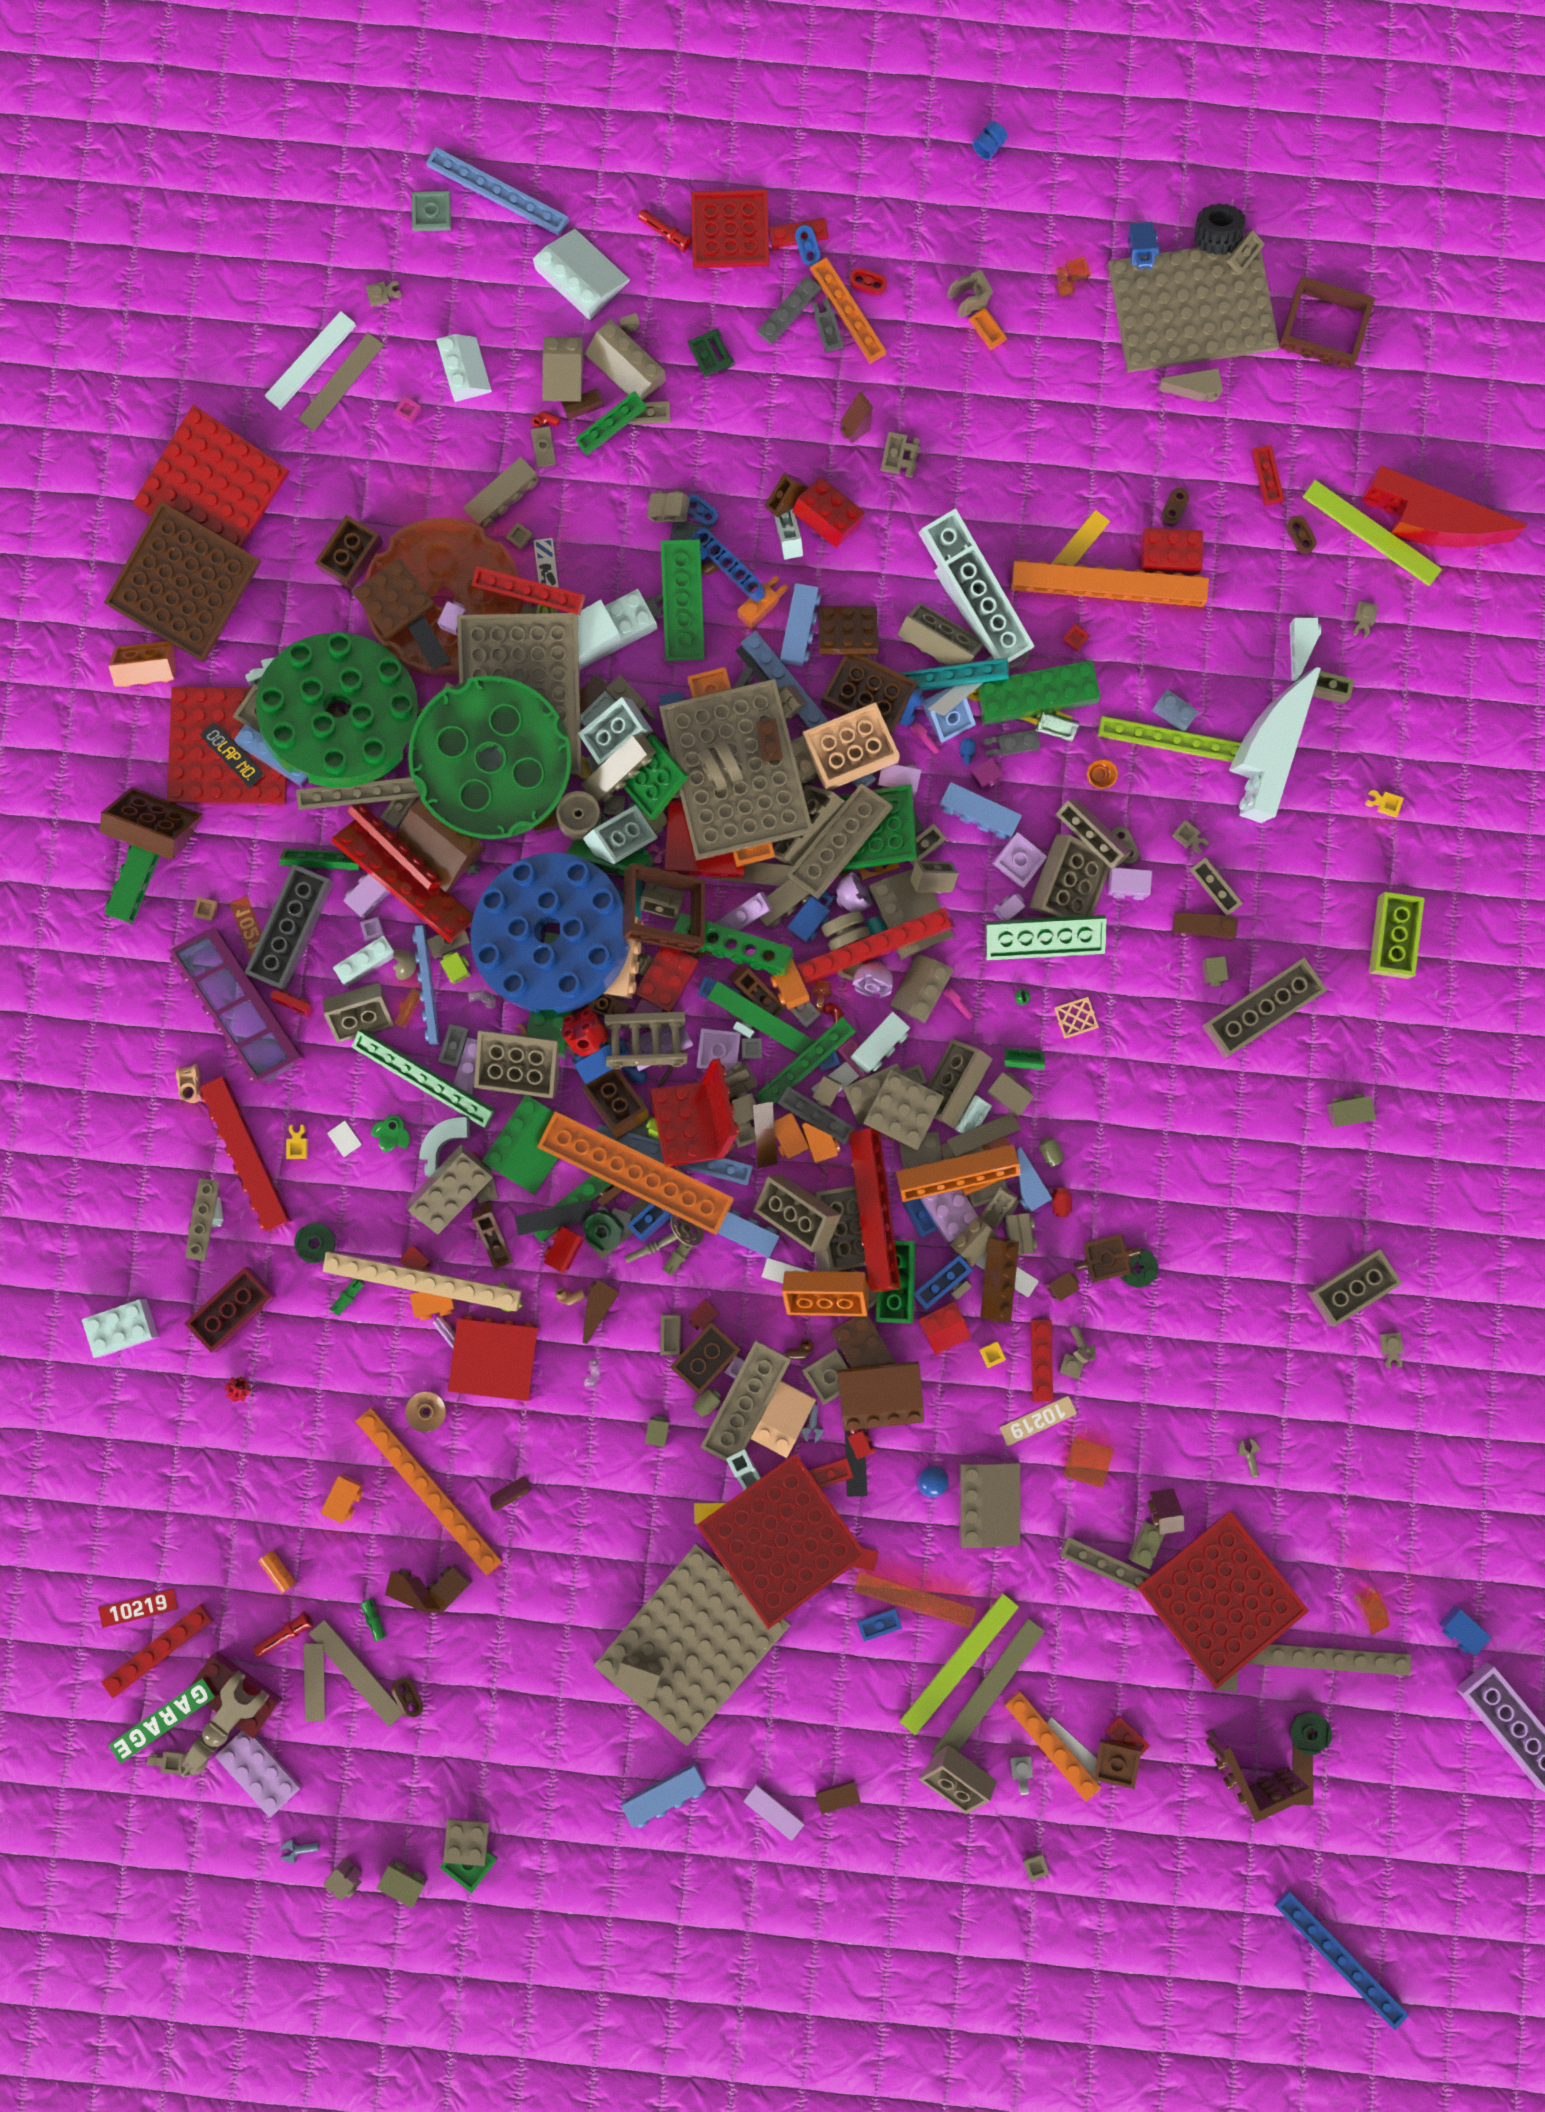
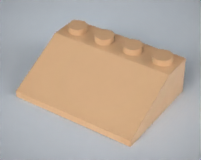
M876 702L803 732L824 790L830 791L898 763L900 754Z

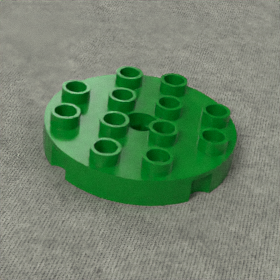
M343 632L323 633L294 642L272 660L261 677L258 686L256 715L264 744L273 758L289 773L298 771L306 774L309 783L315 785L345 788L372 782L387 774L403 759V749L410 742L414 725L418 719V701L415 685L409 672L402 662L387 648L368 638ZM336 702L344 703L350 707L348 714L343 717H333L326 711L329 705Z
M477 676L468 678L467 681L451 688H445L432 698L422 710L414 725L409 743L408 760L411 779H414L423 804L443 824L459 833L472 837L503 839L533 829L543 822L557 807L570 779L572 767L571 745L560 716L541 694L531 687L510 678ZM496 745L504 762L495 769H488V772L484 771L485 767L480 762L479 751L482 752L485 748Z

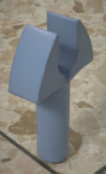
M814 1403L809 1414V1425L801 1429L807 1442L808 1433L811 1429L816 1433L815 1443L823 1433V1429L817 1427L818 1404Z
M291 1838L279 1850L288 1848L291 1851L293 1850V1852L282 1855L280 1858L286 1862L295 1863L298 1854L319 1851L320 1845L318 1842L297 1845L294 1843V1838Z

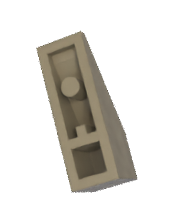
M1219 368L1161 378L1158 385L1161 391L1196 401H1216L1223 391Z

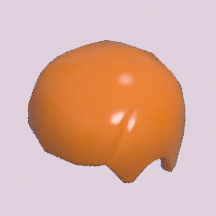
M1100 759L1093 761L1089 765L1086 775L1088 782L1094 788L1107 789L1117 781L1118 770L1112 761Z

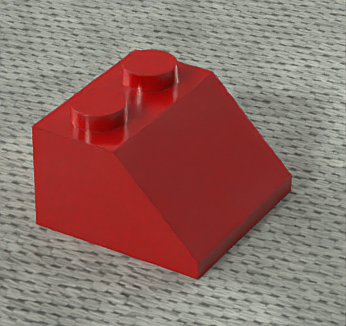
M562 1226L561 1229L557 1228L552 1237L555 1241L552 1247L548 1246L543 1257L546 1258L545 1264L564 1274L568 1273L585 1238Z
M955 1301L917 1318L935 1355L971 1338Z

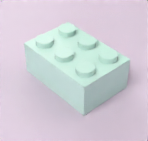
M621 697L580 731L578 735L598 765L601 766L632 735L643 733L647 737L653 730L633 700Z
M139 1299L82 1319L93 1358L103 1357L159 1337L147 1299Z

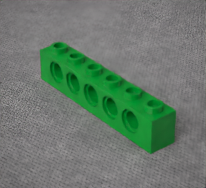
M680 913L673 932L690 935V915ZM706 920L704 946L698 950L700 952H712L714 956L719 958H730L737 964H749L750 967L756 970H761V968L768 970L770 974L780 976V974L786 976L794 955L791 947ZM713 937L718 938L717 942L715 943L709 942V940ZM731 943L737 944L733 949L727 948ZM749 949L756 950L752 955L746 954ZM768 955L774 956L770 961L765 960V957Z

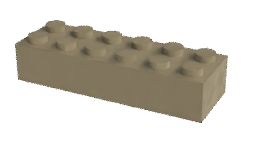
M1304 957L1203 1024L1202 1028L1222 1057L1226 1058L1326 992L1327 989Z

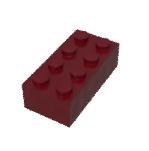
M244 1267L184 1324L211 1353H215L224 1347L277 1296L251 1267Z
M217 1651L208 1659L189 1687L203 1678L215 1696L206 1705L215 1712H218L222 1706L221 1689L238 1670L245 1675L242 1686L247 1694L257 1695L261 1690H264L270 1695L253 1717L247 1719L240 1718L235 1725L254 1739L261 1732L283 1698Z

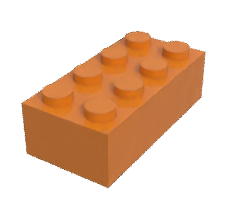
M796 1270L784 1272L782 1294L787 1315L867 1316L869 1292L865 1272H811Z

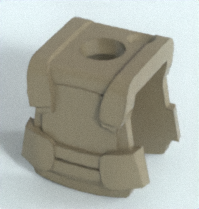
M981 270L970 274V276L965 275L957 279L948 289V299H953L970 289H973L976 294L968 297L961 303L957 311L958 317L963 318L970 315L972 311H980L988 305V300L993 290Z

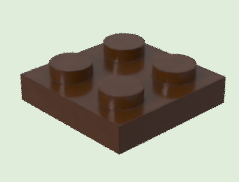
M1100 1738L1093 1780L1135 1789L1142 1748Z

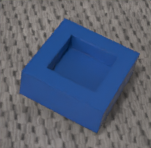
M834 1051L819 1065L821 1072L840 1065L836 1052Z

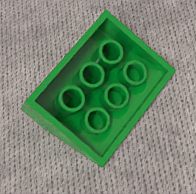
M525 1095L482 1162L535 1195L559 1159L537 1148L554 1112L530 1096Z

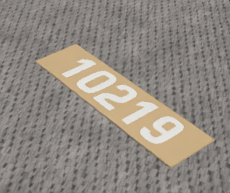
M1066 1396L999 1428L1007 1446L1077 1413L1069 1396Z

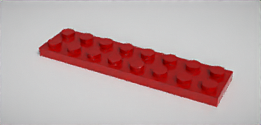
M356 820L332 837L331 842L449 943L472 924L473 913L442 888L427 889Z

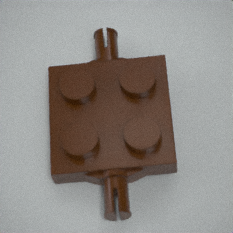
M1123 1234L1083 1244L1085 1260L1074 1263V1269L1077 1271L1087 1268L1090 1272L1092 1283L1133 1274L1130 1257L1141 1255L1142 1251H1140V1246L1128 1249Z

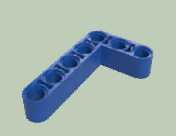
M699 529L688 539H700L701 562L708 557L751 600L757 602L765 597L766 590L759 579L709 530Z

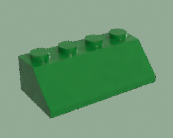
M574 840L566 854L575 855L591 862L604 872L624 876V871L632 863L642 864L651 868L654 864L653 857L644 850L634 852L619 862L612 864L595 856L584 840Z
M895 1241L901 1288L877 1292L876 1322L913 1323L915 1241Z

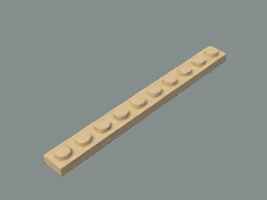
M331 1251L326 1252L323 1272L511 1311H518L522 1291Z

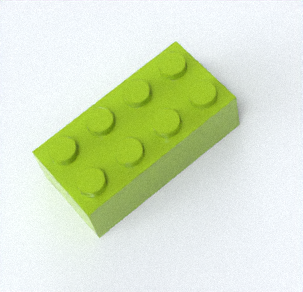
M1384 892L1378 896L1369 967L1370 974L1404 979L1415 976L1424 897Z

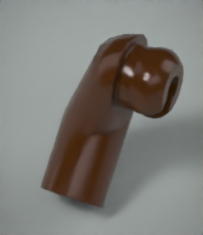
M712 561L701 564L702 574L711 575L720 569Z
M804 1339L797 1349L786 1350V1356L792 1358L791 1360L805 1359L813 1349L812 1341Z

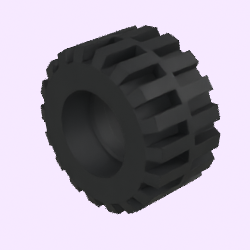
M1217 203L1216 205L1211 204L1209 207H1204L1198 213L1194 241L1197 247H1200L1206 253H1214V255H1224L1227 252L1232 253L1243 239L1245 215L1242 214L1240 209H1236L1237 207L1230 206L1229 204Z

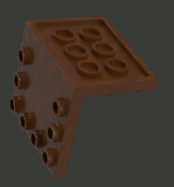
M1213 1729L1205 1732L1208 1737L1205 1740L1206 1744L1214 1756L1217 1757L1214 1761L1219 1771L1223 1770L1226 1776L1223 1780L1227 1789H1232L1237 1802L1255 1823L1313 1796L1311 1789L1290 1768L1286 1769V1767L1276 1770L1275 1774L1270 1777L1263 1776L1256 1780L1257 1783L1248 1786L1231 1748H1225L1219 1742Z

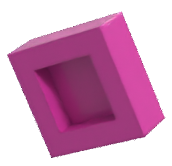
M404 396L394 413L412 425L422 408L419 404Z

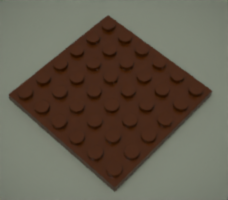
M160 501L104 604L205 663L262 561Z

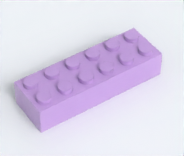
M1486 1662L1455 1689L1533 1784L1545 1792V1727L1497 1669Z

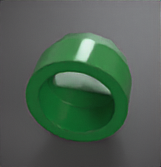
M1020 989L1015 993L1014 999L1017 1004L1026 1005L1030 1001L1031 995L1028 990ZM1020 992H1024L1026 1001L1023 1002Z

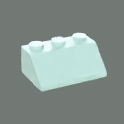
M453 334L436 339L455 402L492 392L476 337Z
M634 805L594 828L583 839L595 856L615 864L658 837L638 807Z

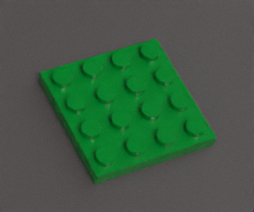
M911 784L872 790L890 803L893 808L842 871L918 860L913 787ZM852 794L840 795L839 797L846 802Z

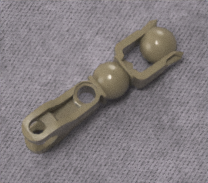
M239 1670L220 1691L221 1708L212 1721L205 1725L202 1735L192 1745L191 1749L184 1753L181 1760L180 1775L185 1778L202 1773L207 1766L208 1758L219 1746L226 1742L229 1732L240 1718L247 1719L253 1717L270 1696L264 1690H261L257 1695L247 1694L242 1686L245 1675Z

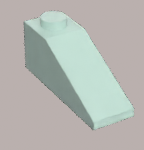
M793 509L779 517L774 516L784 560L803 556L801 536L795 514L792 513Z
M1294 618L1290 623L1292 681H1296L1300 677L1316 641L1321 635V625L1318 624V618Z

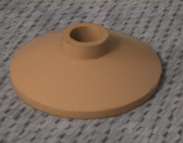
M426 1391L415 1394L406 1405L405 1415L407 1422L413 1429L419 1432L426 1433L436 1430L442 1425L446 1416V1407L443 1400L432 1392ZM425 1408L430 1409L429 1415L424 1414L423 1411Z

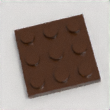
M400 557L352 590L354 596L387 640L435 606L434 602Z
M818 606L819 654H878L877 606Z

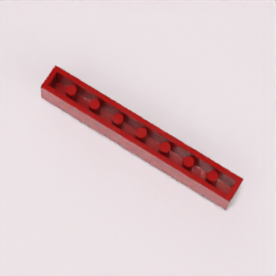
M944 907L800 963L797 967L803 983L811 984L956 927L949 909Z
M221 1076L200 1086L202 1091L200 1093L201 1099L209 1106L208 1114L211 1120L215 1121L218 1126L216 1129L218 1136L221 1140L224 1139L226 1154L228 1157H232L234 1161L233 1169L237 1175H240L243 1181L241 1183L243 1191L249 1194L251 1199L249 1204L252 1210L256 1211L259 1216L257 1221L260 1228L264 1229L265 1232H271L292 1222L227 1078Z
M866 1128L849 1133V1146L852 1152L851 1163L855 1175L854 1185L857 1190L856 1202L860 1213L859 1224L862 1228V1245L865 1251L864 1263L867 1267L868 1275L867 1284L870 1291L884 1292L901 1288L881 1136L879 1131L873 1128Z

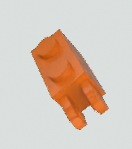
M774 576L767 584H763L766 594L761 601L756 602L749 598L738 609V617L751 630L778 604L779 598L788 589V586L784 584L776 592L772 590L779 582L780 578L778 576Z

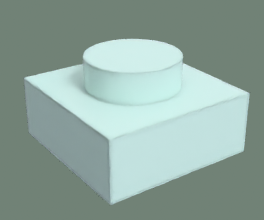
M744 1021L742 1023L736 1022L733 1027L734 1031L741 1033V1035L748 1039H751L754 1035V1031L751 1030L753 1026Z

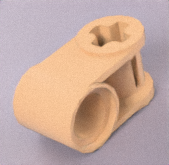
M193 1064V1066L183 1068L177 1066L176 1078L180 1098L189 1103L198 1102L201 1099L200 1093L202 1092L200 1089L201 1073L199 1065ZM193 1088L194 1094L188 1098L187 1092Z

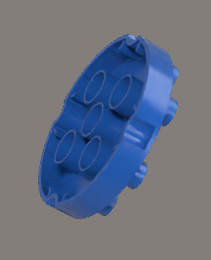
M542 853L517 861L502 871L483 892L474 912L471 926V948L480 974L496 993L515 1006L530 1012L539 1013L540 1010L553 1009L559 1014L589 1004L613 984L628 957L630 946L625 942V938H622L623 895L614 882L600 868L575 855ZM551 923H560L561 933L557 940L552 943H542L541 935L544 928Z

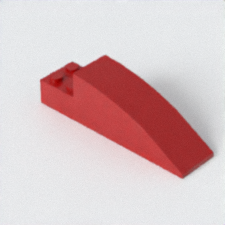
M1382 465L1379 466L1370 478L1361 499L1371 507H1379L1388 514L1397 515L1390 531L1394 536L1405 541L1425 545L1474 547L1510 542L1527 526L1526 523Z

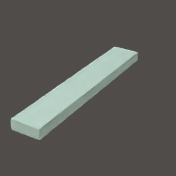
M340 311L264 395L266 399L281 410L356 327L355 322Z

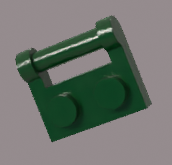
M714 329L688 341V346L704 378L735 365L733 357H730L721 339L719 329ZM711 340L715 342L723 358L720 362L709 343Z

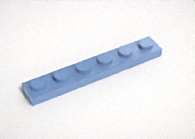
M420 925L415 926V932L412 935L414 944H417L418 951L415 952L416 963L420 964V971H417L419 983L422 982L423 989L420 990V999L425 1005V1010H422L424 1022L427 1021L425 1038L431 1045H440L429 949L426 941L427 933L426 928Z

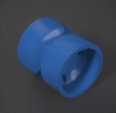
M990 121L982 133L974 139L972 146L980 157L990 160L998 151V147L1001 148L1007 141L1008 134L999 123Z

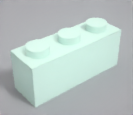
M383 935L334 966L333 969L341 982L349 987L392 960L395 950L389 940Z
M892 1012L850 1058L867 1074L871 1070L875 1072L883 1064L880 1060L884 1056L888 1058L896 1050L893 1046L897 1042L901 1044L909 1036L906 1032L910 1027Z

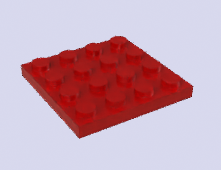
M767 190L691 192L693 268L769 266Z

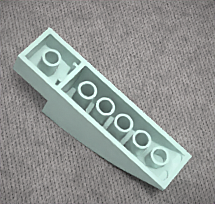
M956 508L922 528L918 533L938 566L934 570L936 576L965 621L993 658H1008L1010 662L1035 647Z
M638 589L605 606L602 600H599L583 609L581 614L578 615L579 670L658 629L656 621Z
M1316 667L1301 676L1272 701L1255 721L1240 745L1229 769L1233 773L1250 778L1245 785V797L1242 798L1239 809H1241L1240 816L1259 823L1276 816L1321 668Z

